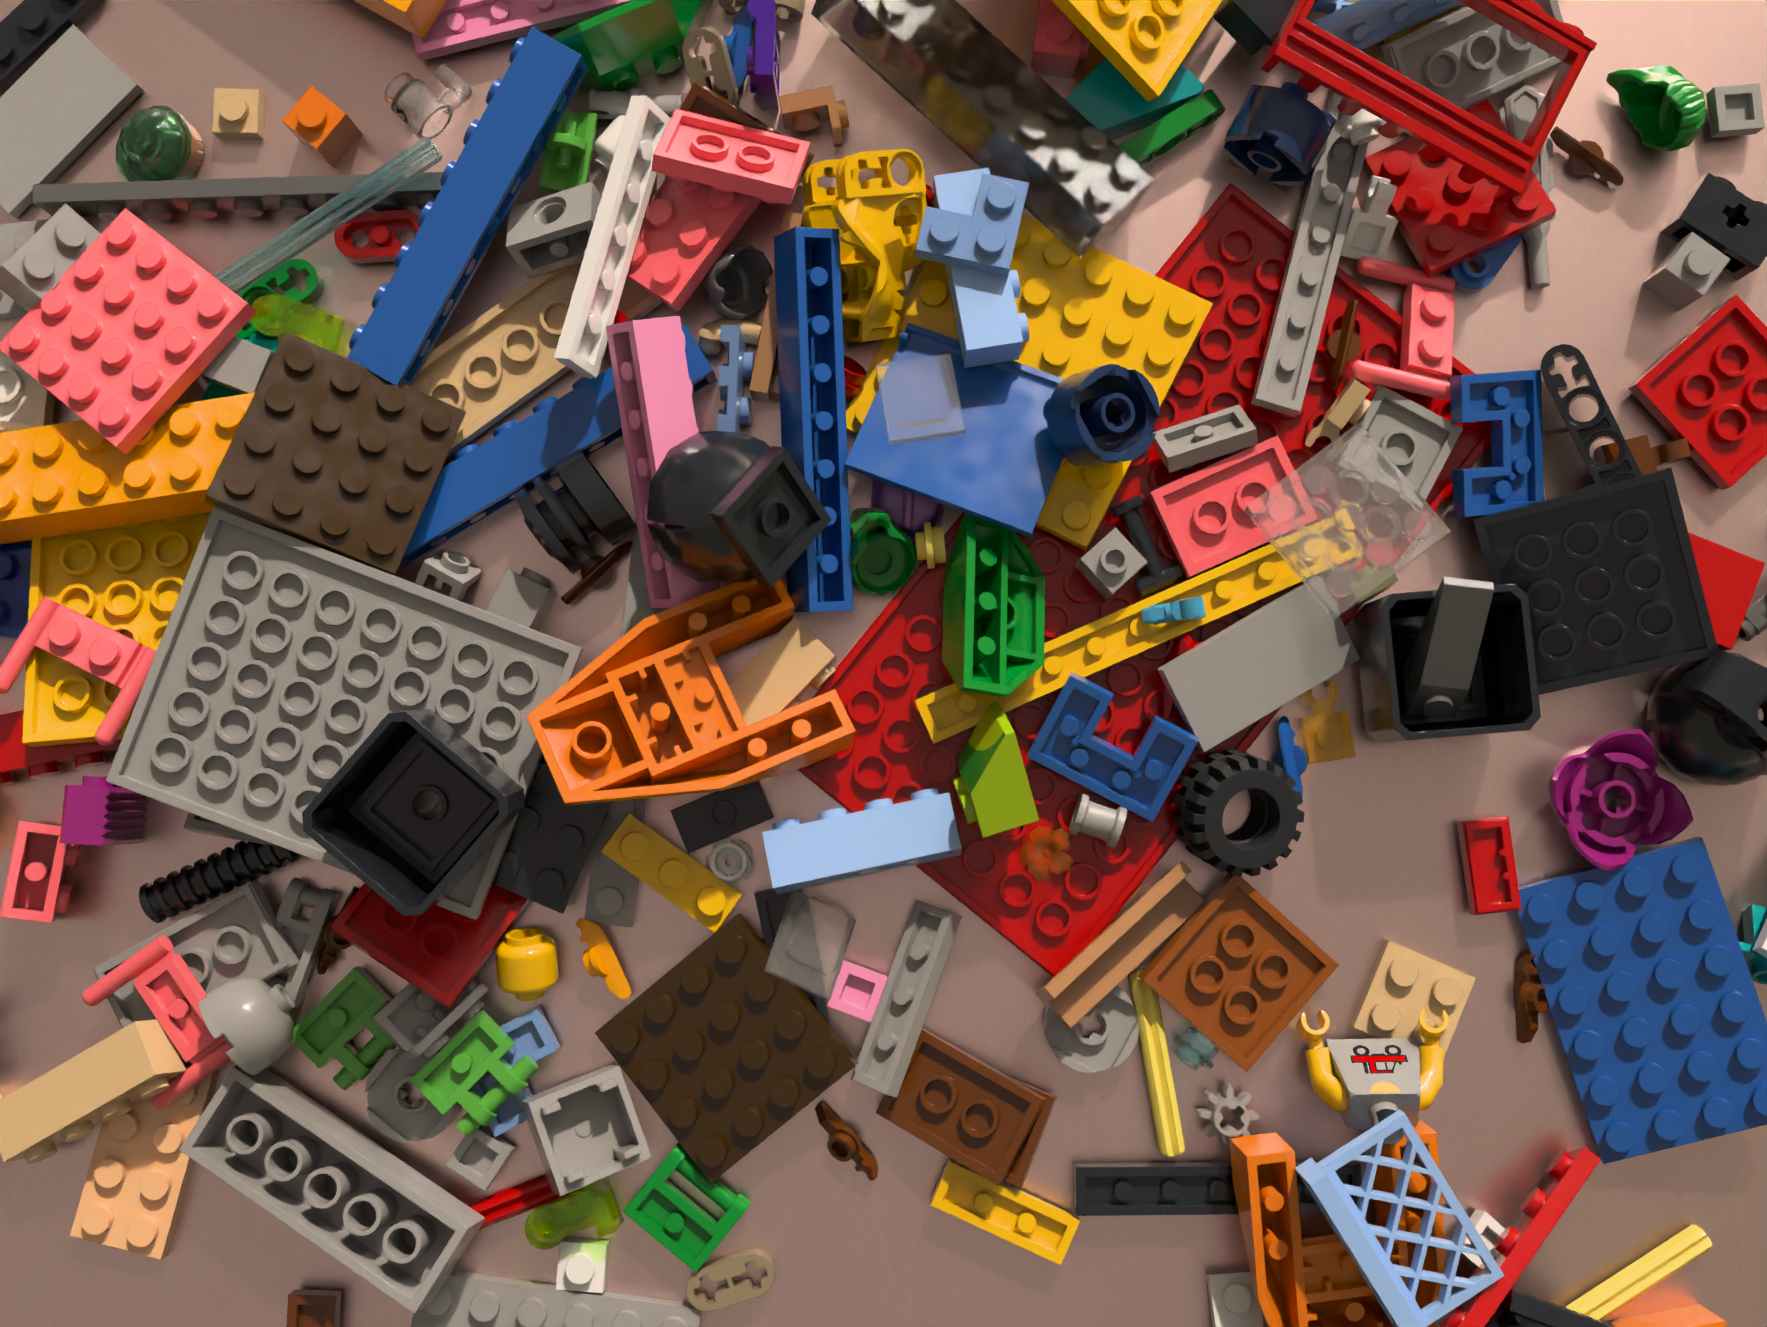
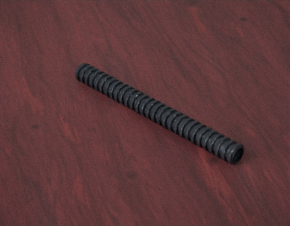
M239 841L234 845V849L232 847L222 849L221 855L212 853L207 857V861L205 859L197 860L194 863V867L186 865L180 869V873L172 871L167 875V878L159 877L153 881V884H143L139 889V901L148 918L155 923H161L167 919V915L175 917L181 910L188 911L192 909L194 903L196 905L204 904L207 901V897L215 899L219 897L221 891L228 893L234 889V885L237 887L243 886L247 883V879L254 881L260 878L261 873L264 875L271 874L274 871V867L282 869L286 867L288 860L295 863L300 860L301 854L277 845L270 846Z

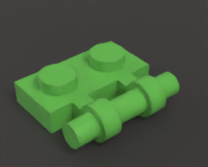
M361 966L354 967L293 1028L292 1041L319 1069L326 1066L335 1057L344 1067L333 1077V1080L341 1089L347 1090L357 1079L364 1080L370 1074L374 1067L373 1063L388 1048L394 1050L397 1047L371 1020L392 998ZM366 1027L374 1037L360 1051L355 1050L349 1042Z
M481 1010L410 1081L442 1115L447 1113L458 1102L467 1113L456 1125L464 1135L470 1137L481 1125L486 1127L497 1117L496 1110L512 1094L518 1096L528 1086L527 1079L539 1067L528 1055H524L514 1066L510 1065L503 1056L516 1043L484 1010ZM489 1071L498 1082L482 1097L472 1087Z

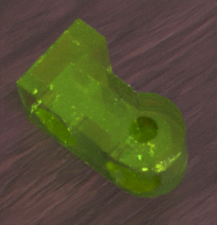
M278 294L261 296L254 301L252 307L257 312L251 318V322L257 331L268 336L281 335L286 331L336 353L346 316Z
M607 1176L581 1187L575 1193L567 1194L537 1207L526 1219L524 1230L525 1236L531 1245L538 1249L547 1250L559 1245L565 1236L592 1226L595 1227L598 1238L617 1232L624 1219Z

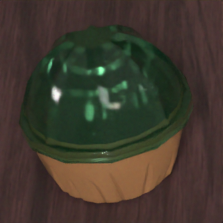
M155 105L148 109H138L125 124L121 125V132L116 144V162L119 171L130 182L174 180L198 170L204 156L203 141L199 132L171 107Z

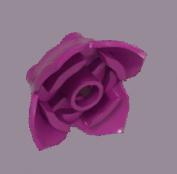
M1641 729L1624 730L1604 736L1584 753L1571 755L1563 759L1552 772L1549 779L1550 804L1559 823L1566 828L1571 843L1577 852L1593 866L1603 871L1624 867L1630 858L1634 856L1635 849L1638 846L1661 844L1672 840L1694 820L1684 794L1675 784L1659 777L1656 768L1659 756L1656 746ZM1610 788V796L1616 798L1615 807L1606 808L1603 797Z

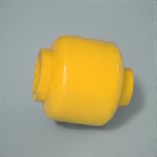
M536 927L513 929L507 932L505 939L495 947L498 986L506 993L515 994L517 1000L532 1001L544 996L545 990L551 988L558 981L556 943L553 938L543 934L542 929Z

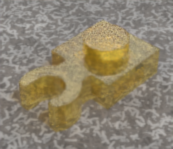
M1334 680L1324 682L1326 695L1321 701L1313 697L1312 688L1300 695L1302 703L1310 709L1311 717L1298 719L1302 746L1308 756V764L1356 757L1348 711L1334 713L1333 705L1339 696L1338 686Z

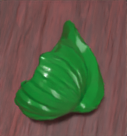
M1656 65L1647 68L1619 69L1607 75L1606 82L1618 93L1619 103L1625 108L1634 129L1638 130L1641 134L1643 145L1655 148L1659 152L1675 151L1688 147L1699 135L1700 129L1705 122V95L1700 88L1687 80L1672 66Z
M876 507L856 508L850 515V541L853 586L858 591H865L867 594L884 596L890 594V592H896L908 582L912 572L916 569L917 550L913 542L902 528L891 522L889 513L885 509Z

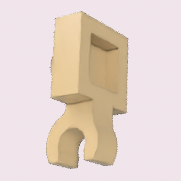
M1351 378L1326 412L1320 424L1307 434L1305 445L1310 448L1318 437L1327 436L1331 439L1332 445L1324 457L1328 461L1336 458L1342 447L1339 435L1340 430L1343 429L1347 422L1355 425L1361 419L1371 404L1365 398L1371 390L1354 378Z

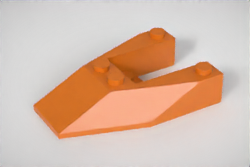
M781 578L773 587L760 585L756 579L750 582H734L644 618L527 715V720L565 806L723 791L807 767L851 747L856 730L835 689L747 726L715 659L718 656L781 631L793 619L795 606Z
M1418 1118L1417 1126L1414 1129L1439 1168L1437 1132ZM1276 1132L1229 1138L1233 1187L1255 1298L1268 1327H1393L1336 1234L1301 1238L1295 1151ZM1403 1136L1399 1142L1394 1144H1383L1380 1156L1402 1160L1407 1142L1406 1137ZM1415 1155L1414 1163L1422 1164L1417 1155ZM1378 1165L1373 1190L1394 1194L1400 1169ZM1411 1171L1405 1196L1427 1200L1432 1182L1430 1176ZM1440 1195L1439 1203H1442V1196H1441V1195ZM1374 1200L1376 1225L1386 1227L1391 1203ZM1403 1205L1397 1230L1419 1234L1424 1209ZM1436 1212L1431 1232L1432 1237L1445 1239L1443 1213ZM1375 1235L1379 1243L1382 1244L1383 1237ZM1395 1239L1390 1256L1392 1264L1411 1267L1416 1243ZM1428 1246L1422 1270L1443 1274L1446 1265V1249ZM1400 1276L1406 1285L1408 1277ZM1419 1280L1415 1301L1420 1309L1437 1299L1441 1283ZM1436 1321L1427 1327H1435Z

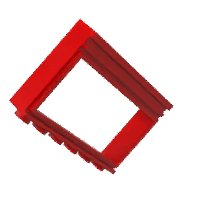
M1315 0L1294 1L1260 69L1269 73L1279 62L1284 63L1301 73L1297 84L1306 89L1308 93L1314 92L1322 85L1342 96L1337 106L1341 113L1353 116L1363 108L1382 119L1377 130L1382 136L1393 139L1402 132H1405L1423 142L1418 155L1424 160L1435 161L1441 156L1446 155L1463 165L1458 174V178L1461 181L1474 184L1486 178L1497 184L1499 188L1493 201L1500 205L1522 193L1526 185L1525 180L1590 52L1597 45L1595 41L1584 36L1583 31L1579 27L1571 23L1560 22L1546 14L1538 3L1531 0H1457L1563 61L1521 143L1306 20Z

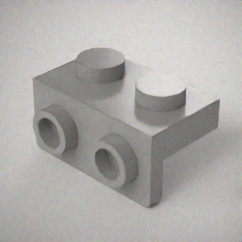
M472 980L451 1010H449L409 983L377 1012L371 1020L409 1060L418 1058L421 1054L428 1059L449 1040V1037L444 1032L456 1020H459L464 1025L481 1010L485 1004L479 998L489 989L483 983L477 985Z

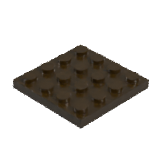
M285 331L205 494V502L270 529L395 576L466 411L403 383L399 387L365 369L361 364Z
M741 913L734 916L595 1032L710 1183L714 1182L859 1063Z

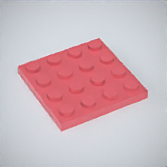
M125 208L62 275L60 282L52 290L48 291L43 296L41 302H37L2 339L0 350L116 448L127 455L257 311L248 302Z

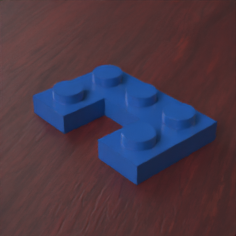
M1541 370L1450 376L1451 423L1491 421L1492 467L1452 470L1453 516L1490 515L1544 500Z
M1070 672L1026 757L1153 822L1197 745L1198 737L1155 715L1134 755L1127 753L1093 735L1113 698V693Z

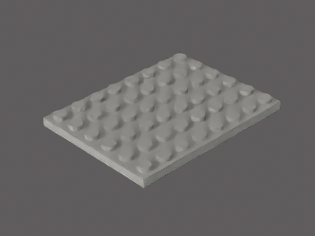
M213 507L106 781L352 873L303 831L302 812L388 713L420 709L432 710L524 789L525 800L542 757L541 749L527 720V715L572 679L584 648L270 529L231 512ZM423 791L418 795L416 809L420 815L425 818H435L440 813L442 804L437 794L432 791ZM519 813L447 897L438 903L437 906L474 920L479 918Z

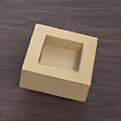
M214 88L212 133L218 139L263 140L266 96L260 89Z

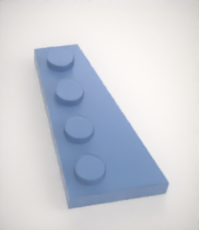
M721 324L720 342L724 343L728 360L727 364L723 363L722 366H719L718 386H720V400L725 401L724 410L719 409L717 414L716 431L742 432V425L750 426L751 398L744 397L745 380H751L755 357L754 352H747V346L740 326Z

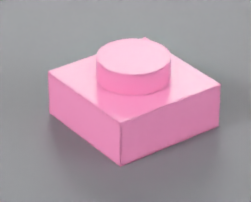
M844 960L827 1006L871 1023L888 976Z

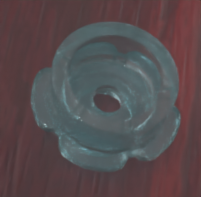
M1188 1027L1182 1035H1176L1175 1042L1178 1048L1175 1050V1054L1184 1064L1195 1071L1200 1066H1204L1207 1069L1213 1067L1211 1060L1219 1051L1208 1037L1193 1027Z

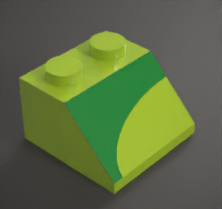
M999 702L989 704L956 760L961 777L953 779L957 797L963 808L967 823L977 822L983 838L1039 821L1015 732Z

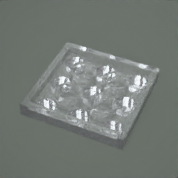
M1357 423L1245 508L1246 514L1333 620L1337 619L1451 532L1360 423Z

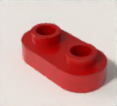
M409 210L350 214L337 224L334 232V241L338 250L347 259L355 263L395 261L399 250L404 245L401 243L402 235L406 232H414L415 237L420 228L417 225L419 216ZM367 235L369 237L368 243L364 247H356L357 239L360 236Z

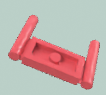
M1369 256L1361 257L1357 263V271L1360 274L1406 285L1407 290L1404 292L1400 370L1357 360L1350 368L1351 376L1354 379L1446 400L1450 394L1448 377L1452 375L1455 294H1452L1455 287V280L1439 274L1427 278L1424 271Z
M44 596L0 666V693L4 694L10 691L32 653L38 647L121 688L120 693L94 734V738L99 744L109 746L115 741L133 711L157 651Z
M160 935L87 988L82 994L85 1004L96 1006L133 978L135 979L133 985L185 1062L190 1061L192 1064L185 1072L168 1081L169 1089L151 1097L152 1104L160 1109L168 1106L231 1061L225 1052L232 1048L222 1035L215 1040L208 1030L198 1007L199 1001L207 994L181 955L173 952L172 942L164 935Z

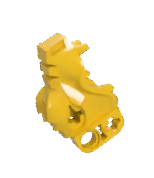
M894 149L858 152L847 155L843 159L824 160L813 163L807 168L803 176L806 207L802 212V225L809 228L839 229L842 320L845 339L847 343L896 338L901 317L895 311L902 310L905 299L897 291L905 289L904 272L913 269L924 260L915 258L918 237L927 206L925 172L922 160L912 150ZM896 159H901L908 166L909 178L903 186L897 184L891 175V166ZM860 170H873L876 178L863 180L861 183L858 180ZM824 172L828 178L836 177L837 186L827 188V192L824 187H818L817 178L824 176Z

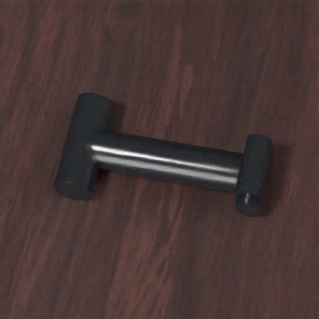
M1137 495L1109 508L1113 519L1121 517L1134 548L1147 561L1143 566L1147 576L1134 581L1138 595L1143 598L1183 580L1184 575L1177 562L1163 567L1137 509L1144 505L1141 497Z

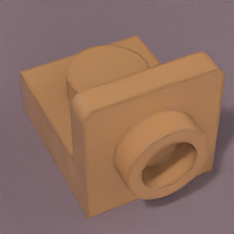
M833 85L778 96L784 130L794 128L796 131H809L819 127L821 122L829 121L833 144H843L842 129L849 128L848 114L845 101H836Z

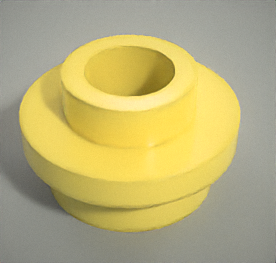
M923 522L924 532L915 533L917 559L927 560L928 569H933L936 563H946L943 525L931 526V522Z

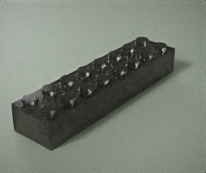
M816 0L811 14L981 169L989 167L990 175L1029 183L1024 208L1079 258H1082L1132 213L1154 181L1134 160L1125 154L1101 130L1095 127L1068 100L1055 91L957 1Z

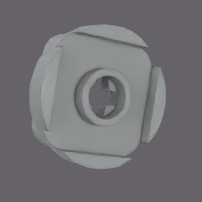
M1115 986L1085 1015L1089 1017L1093 1012L1100 1014L1098 1022L1103 1026L1100 1034L1092 1032L1088 1038L1081 1035L1083 1026L1078 1022L1072 1028L1067 1029L1046 1006L1044 1013V1036L1059 1061L1077 1072L1090 1074L1097 1073L1096 1071H1105L1109 1068L1113 1069L1121 1065L1131 1055L1138 1040L1139 1024L1130 997L1120 987Z
M397 1049L379 1060L371 1070L365 1092L368 1091L367 1101L369 1107H367V1112L373 1125L386 1137L399 1142L427 1140L441 1133L457 1116L461 1107L458 1102L447 1113L442 1115L426 1097L423 1103L415 1101L411 1105L404 1100L408 1094L407 1090L403 1088L405 1083L408 1082L413 1085L410 1080L439 1050L428 1059L421 1054L418 1058L409 1060L400 1049Z

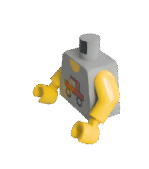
M1425 1008L1420 1012L1417 1029L1420 1035L1424 1037V1046H1419L1418 1038L1326 1039L1324 1047L1322 1036L1330 1025L1327 1013L1323 1010L1317 1013L1319 1030H1313L1307 1025L1306 1015L1303 1012L1296 1024V1031L1309 1044V1050H1305L1312 1090L1334 1111L1340 1112L1345 1125L1352 1130L1370 1129L1399 1109L1406 1114L1413 1127L1417 1126L1419 1111L1430 1108L1443 1084L1444 1048L1439 1047V1039L1445 1034L1449 1022L1448 1014L1445 1010H1442L1441 1026L1439 1028H1431L1425 1023ZM1401 1129L1385 1138L1383 1144L1399 1142L1404 1136Z

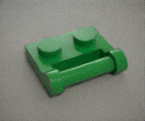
M677 1142L628 1203L623 1213L696 1273L744 1214L751 1201L742 1193L736 1196L717 1179L710 1183L691 1157L687 1155L681 1144ZM674 1170L679 1172L725 1211L718 1221L713 1219L667 1180Z

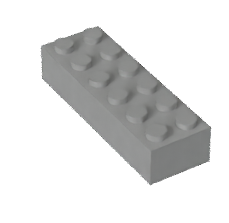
M238 1065L233 1066L179 1149L413 1314L434 1302L486 1219L269 1069H264L253 1076L243 1071Z

